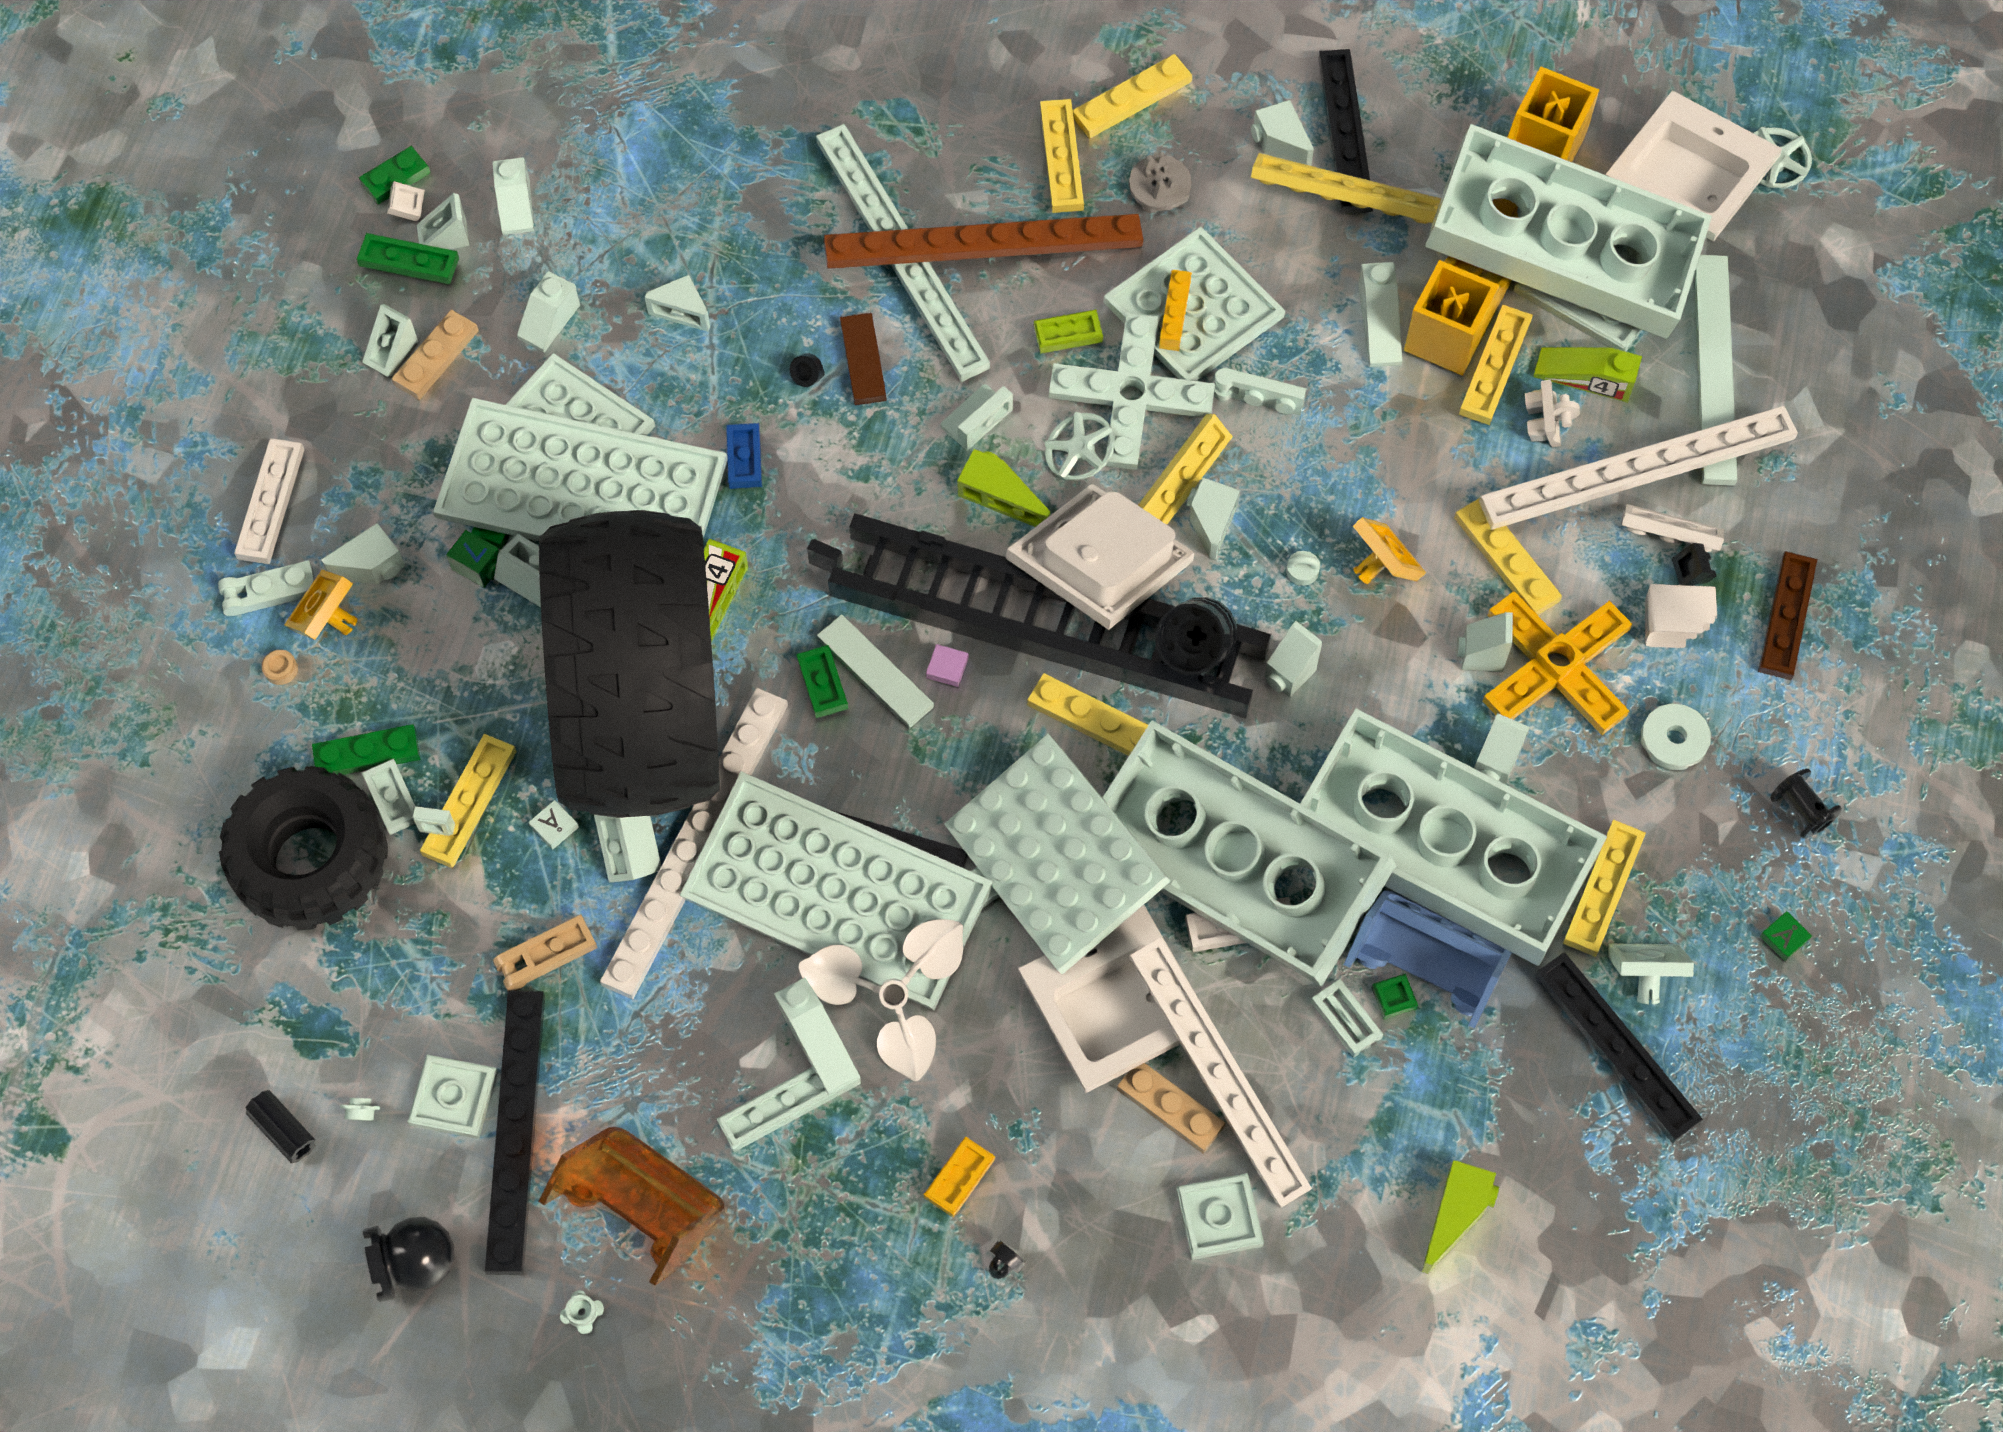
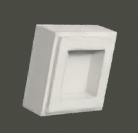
M394 181L390 190L387 214L418 222L421 217L425 190Z

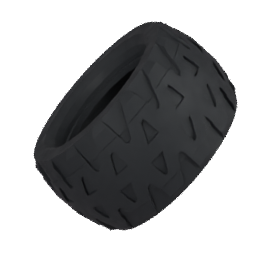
M646 510L595 513L570 519L566 523L550 526L539 537V580L549 732L558 802L570 810L585 811L600 816L625 818L670 813L689 808L690 805L709 801L720 790L713 659L702 527L690 518L670 516L668 513Z

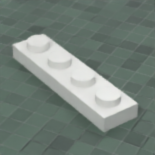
M270 438L234 554L238 560L270 564L304 453L302 443Z

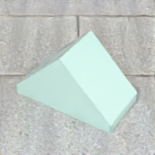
M453 193L417 224L419 244L444 249L470 246L466 217L458 194Z
M689 275L646 293L645 301L649 315L708 332L710 328L708 311Z
M385 304L380 305L362 363L387 377L392 376L419 343L411 319Z

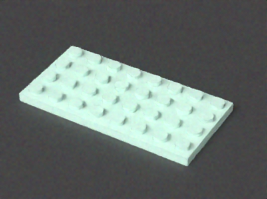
M472 398L433 513L437 519L514 536L519 534L524 538L539 541V537L550 526L569 522L570 519L603 512L646 510L668 513L670 516L690 518L702 527L704 539L727 463V453Z
M741 771L680 896L691 903L810 956L830 945L850 947L858 954L862 961V972L859 978L881 986L888 979L896 978L902 980L914 964V962L905 957L903 944L909 932L922 923L937 919L960 922L963 925L962 938L964 948L990 893L993 881ZM919 968L906 985L908 999L934 1011L950 976L943 979H931L926 977Z

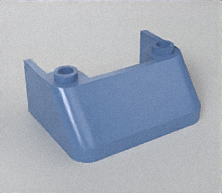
M1383 891L1366 914L1343 965L1350 968L1356 958H1358L1357 960L1361 965L1370 969H1376L1378 966L1384 967L1387 963L1397 966L1452 993L1450 999L1455 1004L1454 1008L1464 1015L1472 1016L1468 1026L1475 1028L1512 952L1399 893Z

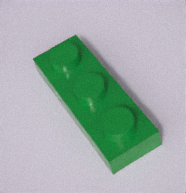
M366 233L356 260L361 267L450 285L459 261V255L454 250Z
M414 724L312 744L315 767L326 768L329 773L334 772L337 775L338 773L347 775L367 771L392 759L395 760L397 765L421 760Z

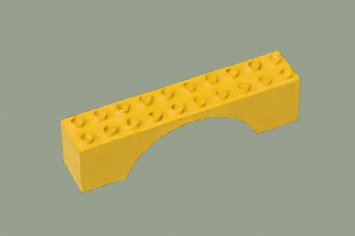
M1540 66L1515 114L1507 138L1573 162L1587 134L1599 89ZM1493 199L1494 206L1502 214L1519 218L1518 206L1515 203L1506 199ZM1448 256L1444 261L1439 260L1413 309L1404 351L1463 376L1512 280Z

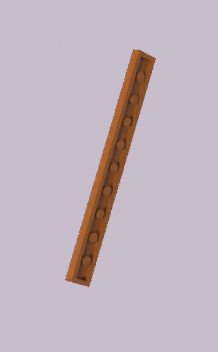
M1139 214L829 234L824 235V248L827 269L1138 248L1142 247L1144 239Z

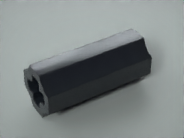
M270 1090L262 1091L258 1096L252 1098L245 1107L247 1110L246 1115L290 1163L299 1162L302 1158L309 1155L316 1146L314 1144V1137Z

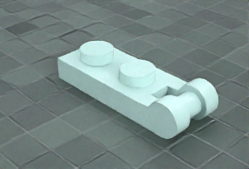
M1221 368L1215 374L1214 397L1219 401H1227L1230 398L1245 401L1252 406L1261 405L1276 409L1283 414L1293 413L1301 416L1307 388L1229 368Z
M310 561L240 578L227 577L221 579L218 582L219 593L224 596V601L222 602L223 613L227 616H236L302 599L315 580ZM247 592L248 597L238 598L237 594Z

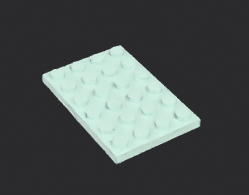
M1049 733L944 824L985 878L993 881L992 887L1061 974L1070 969L1170 882L1165 873Z

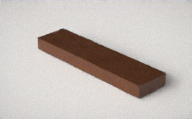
M1784 551L1758 672L1792 680L1818 559Z

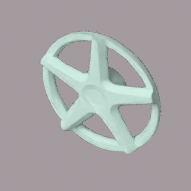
M1761 127L1758 131L1754 132L1755 135L1774 145L1776 144L1770 134L1785 136L1792 140L1783 146H1778L1782 148L1780 157L1767 172L1766 181L1762 179L1759 182L1760 184L1771 188H1786L1801 182L1807 176L1811 168L1812 157L1803 136H1798L1782 128ZM1798 147L1804 153L1805 167L1789 157ZM1785 168L1799 174L1796 179L1790 182L1775 183L1778 173Z
M1075 412L1073 416L1062 421L1053 430L1048 441H1045V455L1048 466L1053 473L1066 480H1083L1095 475L1107 464L1113 453L1115 437L1112 427L1099 415ZM1083 420L1096 421L1103 425L1104 428L1086 435ZM1073 423L1072 438L1069 440H1056L1058 435ZM1109 436V449L1105 458L1101 461L1094 452V444L1102 438ZM1052 450H1061L1068 453L1061 470L1054 464ZM1076 461H1087L1095 468L1082 475H1069Z

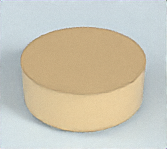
M274 650L263 659L262 671L270 683L284 685L296 677L298 664L290 652Z

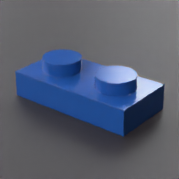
M759 423L726 425L729 489L762 487Z

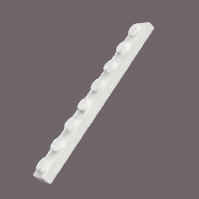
M1160 937L1130 955V960L1278 1207L1282 1208L1311 1190L1310 1184L1163 939Z

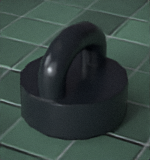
M804 353L794 358L790 364L791 378L797 385L802 387L814 385L825 375L820 359L810 353Z
M1001 1240L997 1241L990 1250L995 1257L990 1262L989 1273L995 1279L1005 1278L1012 1270L1019 1274L1026 1265V1261ZM1004 1262V1266L998 1270L999 1265Z

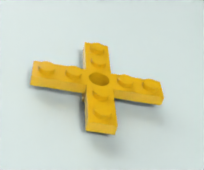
M1515 591L1489 609L1488 617L1505 612L1513 613L1512 642L1530 660L1484 696L1482 702L1495 715L1499 713L1510 719H1515L1556 687L1601 735H1604L1627 717L1629 710L1585 665L1627 633L1632 627V623L1610 600L1565 635L1560 633L1558 636ZM1553 653L1562 654L1569 660L1570 664L1567 666H1557L1549 660L1548 655Z

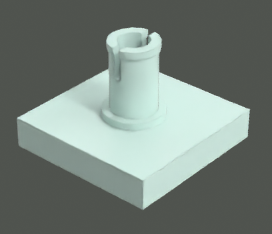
M1608 943V958L1621 976H1639L1637 1002L1649 1004V999L1652 1004L1660 1003V976L1693 977L1694 962L1679 944Z

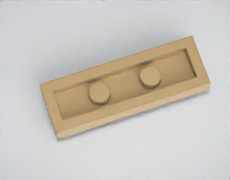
M451 309L392 377L394 386L420 401L478 333L477 324Z
M1146 1063L1130 1070L1117 1086V1090L1202 1154L1206 1152L1225 1127L1226 1122Z

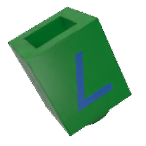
M465 529L446 554L451 570L482 588H485L490 580H494L499 549Z

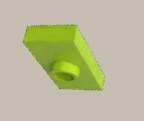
M1096 309L1033 321L1040 354L1103 342V333Z

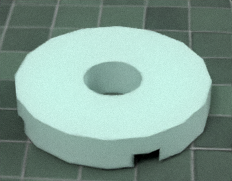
M1671 703L1659 706L1648 715L1641 729L1643 749L1645 747L1649 754L1648 757L1654 763L1665 769L1680 771L1698 764L1702 761L1710 746L1711 731L1707 721L1698 711L1682 704ZM1667 732H1680L1684 737V742L1680 744L1671 742L1667 737Z

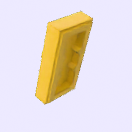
M965 1136L923 1194L924 1198L954 1218L995 1161V1156Z

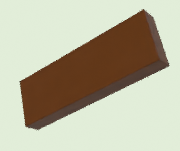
M872 313L840 317L854 405L887 401Z

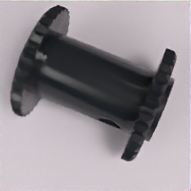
M1806 768L1787 777L1770 796L1772 802L1783 798L1807 826L1800 834L1804 839L1822 832L1835 821L1842 811L1840 805L1828 809L1805 781L1811 775L1810 769Z

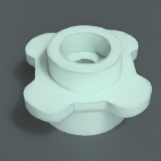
M350 1098L349 1105L340 1104V1108H345L344 1119L374 1121V1110H380V1106H371V1098Z
M578 1290L572 1293L566 1308L560 1312V1320L564 1324H572L577 1327L580 1334H588L593 1329L592 1324L596 1317L603 1314L604 1306L601 1301H593L590 1297L586 1296L584 1291ZM584 1309L585 1314L579 1315V1310Z

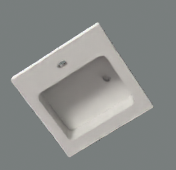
M1672 90L1605 175L1711 215L1712 218L1706 238L1714 242L1780 157L1782 148Z
M1091 484L1007 549L1006 559L1109 630L1191 564L1195 552L1175 539V531L1122 494L1118 492L1106 493L1094 484Z
M1145 905L1141 906L1085 956L1093 952L1096 954L1090 957L1083 956L1064 974H1061L1054 967L1046 955L1018 968L1020 976L1085 1093L1181 1044L1129 958L1130 955L1160 937L1169 949Z

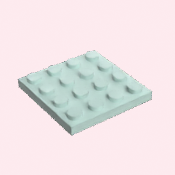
M1202 227L1196 229L1104 295L1103 302L1124 324L1126 313L1158 316L1154 355L1178 379L1192 381L1201 379L1283 319L1285 315V310ZM1172 269L1192 273L1179 351L1159 348Z
M554 353L506 404L512 407L646 436L655 427L652 418Z

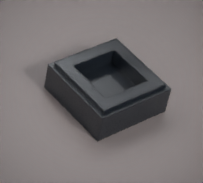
M816 539L811 540L807 547L809 564L830 573L833 567L843 569L841 550Z

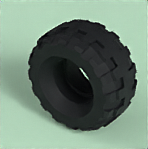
M306 766L305 770H296L295 767L277 770V776L267 780L265 777L260 778L251 785L253 789L246 796L240 795L231 806L232 815L223 822L220 833L222 847L221 851H219L222 869L230 887L243 905L255 916H260L269 924L281 928L284 926H295L297 930H311L316 928L317 924L325 922L330 926L343 920L342 915L351 909L358 910L368 900L367 894L369 891L375 889L376 886L378 887L384 874L382 869L384 859H387L388 843L384 825L375 805L364 790H361L352 779L341 773L337 775L334 772L329 773L326 768ZM311 828L325 829L335 833L337 837L335 849L328 861L320 868L301 875L286 874L276 868L279 850L294 834Z

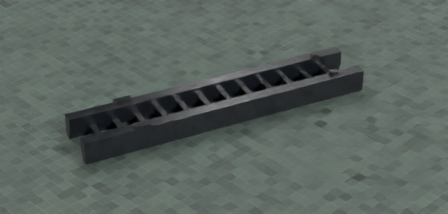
M854 513L849 526L850 539L875 546L876 548L873 555L869 556L863 575L833 567L828 579L831 597L1246 719L1253 690L1229 682L1239 653L1263 660L1266 659L1271 634L1237 624V640L1234 649L1221 662L1216 679L1214 676L1205 673L1204 675H1184L1172 670L1161 660L1156 646L1151 660L1132 655L1142 625L1157 629L1159 620L1168 610L1175 607L1173 605L1149 598L1123 618L1129 620L1119 650L1100 645L1106 628L1097 621L1094 622L1088 641L1067 636L1066 633L1075 606L1007 560L1006 557L945 540V537L922 530L921 532ZM887 550L907 556L896 585L876 580ZM918 559L939 564L928 595L907 589ZM950 568L971 574L960 604L939 598ZM981 578L1002 583L992 613L970 607ZM1013 587L1034 593L1024 623L1002 616ZM1044 596L1066 602L1056 632L1034 626ZM1201 627L1194 630V633L1199 634V640L1206 637V634L1201 632Z

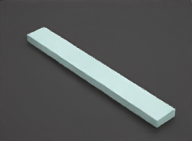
M1700 255L1694 273L1700 431L1735 420L1728 256ZM1736 457L1701 467L1702 484L1735 486L1737 482Z

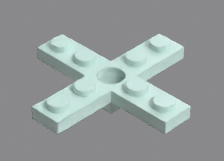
M1126 313L1118 371L1053 363L1049 398L1113 406L1110 426L1114 432L1115 444L1111 458L1105 466L1137 470L1146 410L1203 418L1206 414H1211L1215 383L1151 375L1158 316ZM1135 387L1141 390L1143 395L1139 399L1128 400L1120 393L1125 388ZM1108 436V443H1107L1106 454H1107L1108 449H1109V436Z

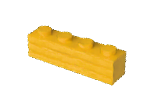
M1173 269L1171 271L1160 335V349L1179 351L1191 284V272Z

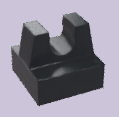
M1692 543L1671 558L1679 585L1695 586L1696 584L1708 583L1717 577L1716 572L1711 570L1709 563L1711 556L1710 553L1705 551L1704 544Z

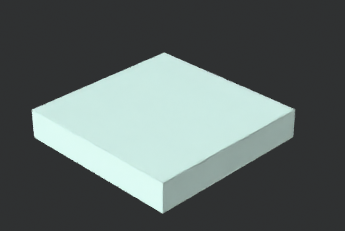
M427 1054L407 1123L413 1127L479 1139L498 1073L495 1067Z
M1248 1173L1176 1187L1191 1260L1263 1247L1264 1241Z

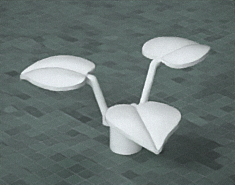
M937 919L916 926L909 932L903 944L905 957L914 962V964L902 980L896 978L888 979L881 986L858 978L862 972V961L853 949L844 945H830L822 948L815 954L802 960L799 963V970L802 978H807L817 997L830 1004L842 1005L851 1002L856 995V984L879 993L881 1003L889 1009H895L899 1022H889L881 1029L877 1038L879 1055L889 1067L912 1081H918L926 1073L933 1060L936 1049V1034L931 1022L922 1015H914L905 1020L902 1006L908 1000L906 985L919 968L926 977L931 979L946 978L957 970L963 955V925L954 920Z

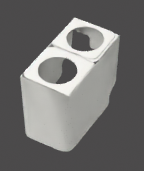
M1650 584L1645 599V645L1649 647L1684 648L1686 647V639H1696L1697 633L1710 630V623L1713 624L1715 619H1717L1715 587Z

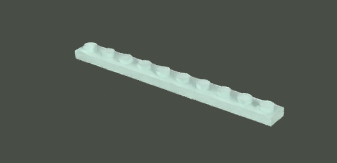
M845 124L817 135L818 146L870 232L908 229ZM930 263L890 264L960 381H965L989 370L990 362Z

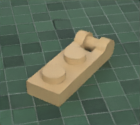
M580 914L497 955L493 959V963L497 971L503 973L505 977L503 983L507 991H517L528 982L598 947ZM524 959L527 967L517 971L515 964Z

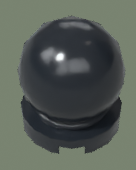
M426 1217L408 1218L395 1224L387 1235L381 1232L379 1226L363 1229L364 1239L371 1238L372 1246L364 1247L372 1284L380 1283L382 1292L376 1293L379 1302L394 1299V1289H397V1286L408 1291H425L440 1284L449 1274L454 1262V1244L449 1232L437 1221Z

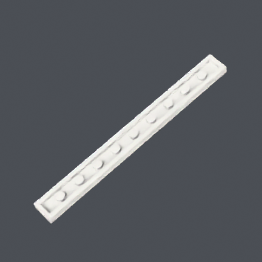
M1785 406L1481 495L1479 503L1491 530L1792 441L1795 440L1798 432Z
M759 688L755 689L719 757L720 790L709 801L694 804L600 980L603 987L632 1000L634 999L685 902V899L680 894L740 772L752 775L788 707L787 700Z

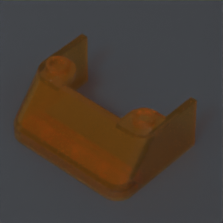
M608 1127L562 1154L538 1201L546 1205L563 1194L573 1205L578 1207L594 1206L602 1202L654 1240L650 1254L658 1266L649 1281L654 1286L685 1264L717 1222L725 1207L724 1201L720 1196L632 1133L619 1127Z

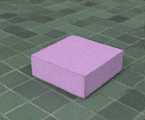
M936 644L926 672V678L959 687L969 659V653Z

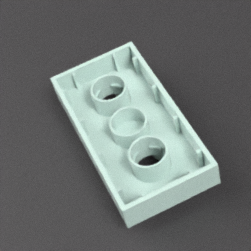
M1470 124L1459 146L1424 247L1667 339L1681 319L1712 216ZM1493 199H1506L1515 203L1518 206L1519 218L1502 214L1494 206ZM1623 244L1634 248L1637 251V261L1639 264L1629 263L1617 254L1614 245Z
M1356 708L1300 803L1390 854L1396 867L1384 886L1537 966L1541 964L1607 838L1606 835ZM1379 789L1389 790L1400 797L1404 803L1405 811L1394 818H1380L1366 809L1362 797ZM1502 853L1516 855L1527 864L1531 878L1519 884L1503 882L1491 872L1488 859L1497 857Z
M1153 720L1103 796L1105 802L1169 878L1170 882L1160 890L1161 893L1321 987L1396 867L1390 854ZM1182 800L1195 803L1197 816L1189 830L1177 836H1166L1159 833L1157 819L1161 810L1167 804ZM1299 867L1308 868L1313 871L1316 888L1309 899L1298 905H1284L1276 901L1278 898L1276 897L1274 887L1281 874L1287 870Z

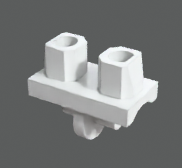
M1551 380L1541 381L1540 390L1525 393L1528 414L1544 413V418L1529 420L1527 426L1531 442L1549 440L1551 447L1561 446L1559 420L1562 421V426L1565 428L1572 426V419L1580 415V405L1570 401L1567 394L1561 395L1559 397L1560 402L1557 403V394L1552 391Z

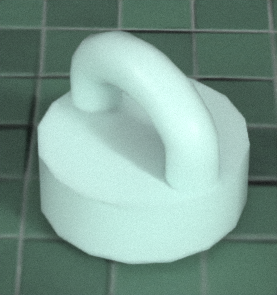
M1298 551L1288 559L1286 567L1287 576L1290 581L1297 585H1309L1318 578L1320 561L1311 552Z

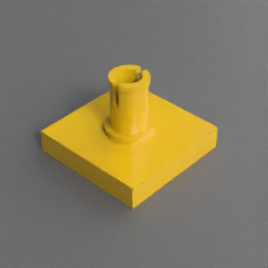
M1362 517L1353 525L1354 529L1373 551L1358 566L1353 568L1355 574H1361L1358 577L1365 584H1369L1385 567L1395 577L1416 582L1427 573L1387 524Z
M321 570L284 625L295 633L316 640L326 623L339 630L344 636L348 635L353 629L343 623L342 620L355 626L358 619L339 607V604L353 583L343 576Z

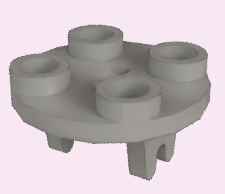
M1159 152L1155 156L1148 155L1131 170L1129 178L1130 192L1144 211L1155 213L1157 211L1172 210L1189 199L1192 186L1190 172L1182 162L1174 157L1165 156L1163 152Z

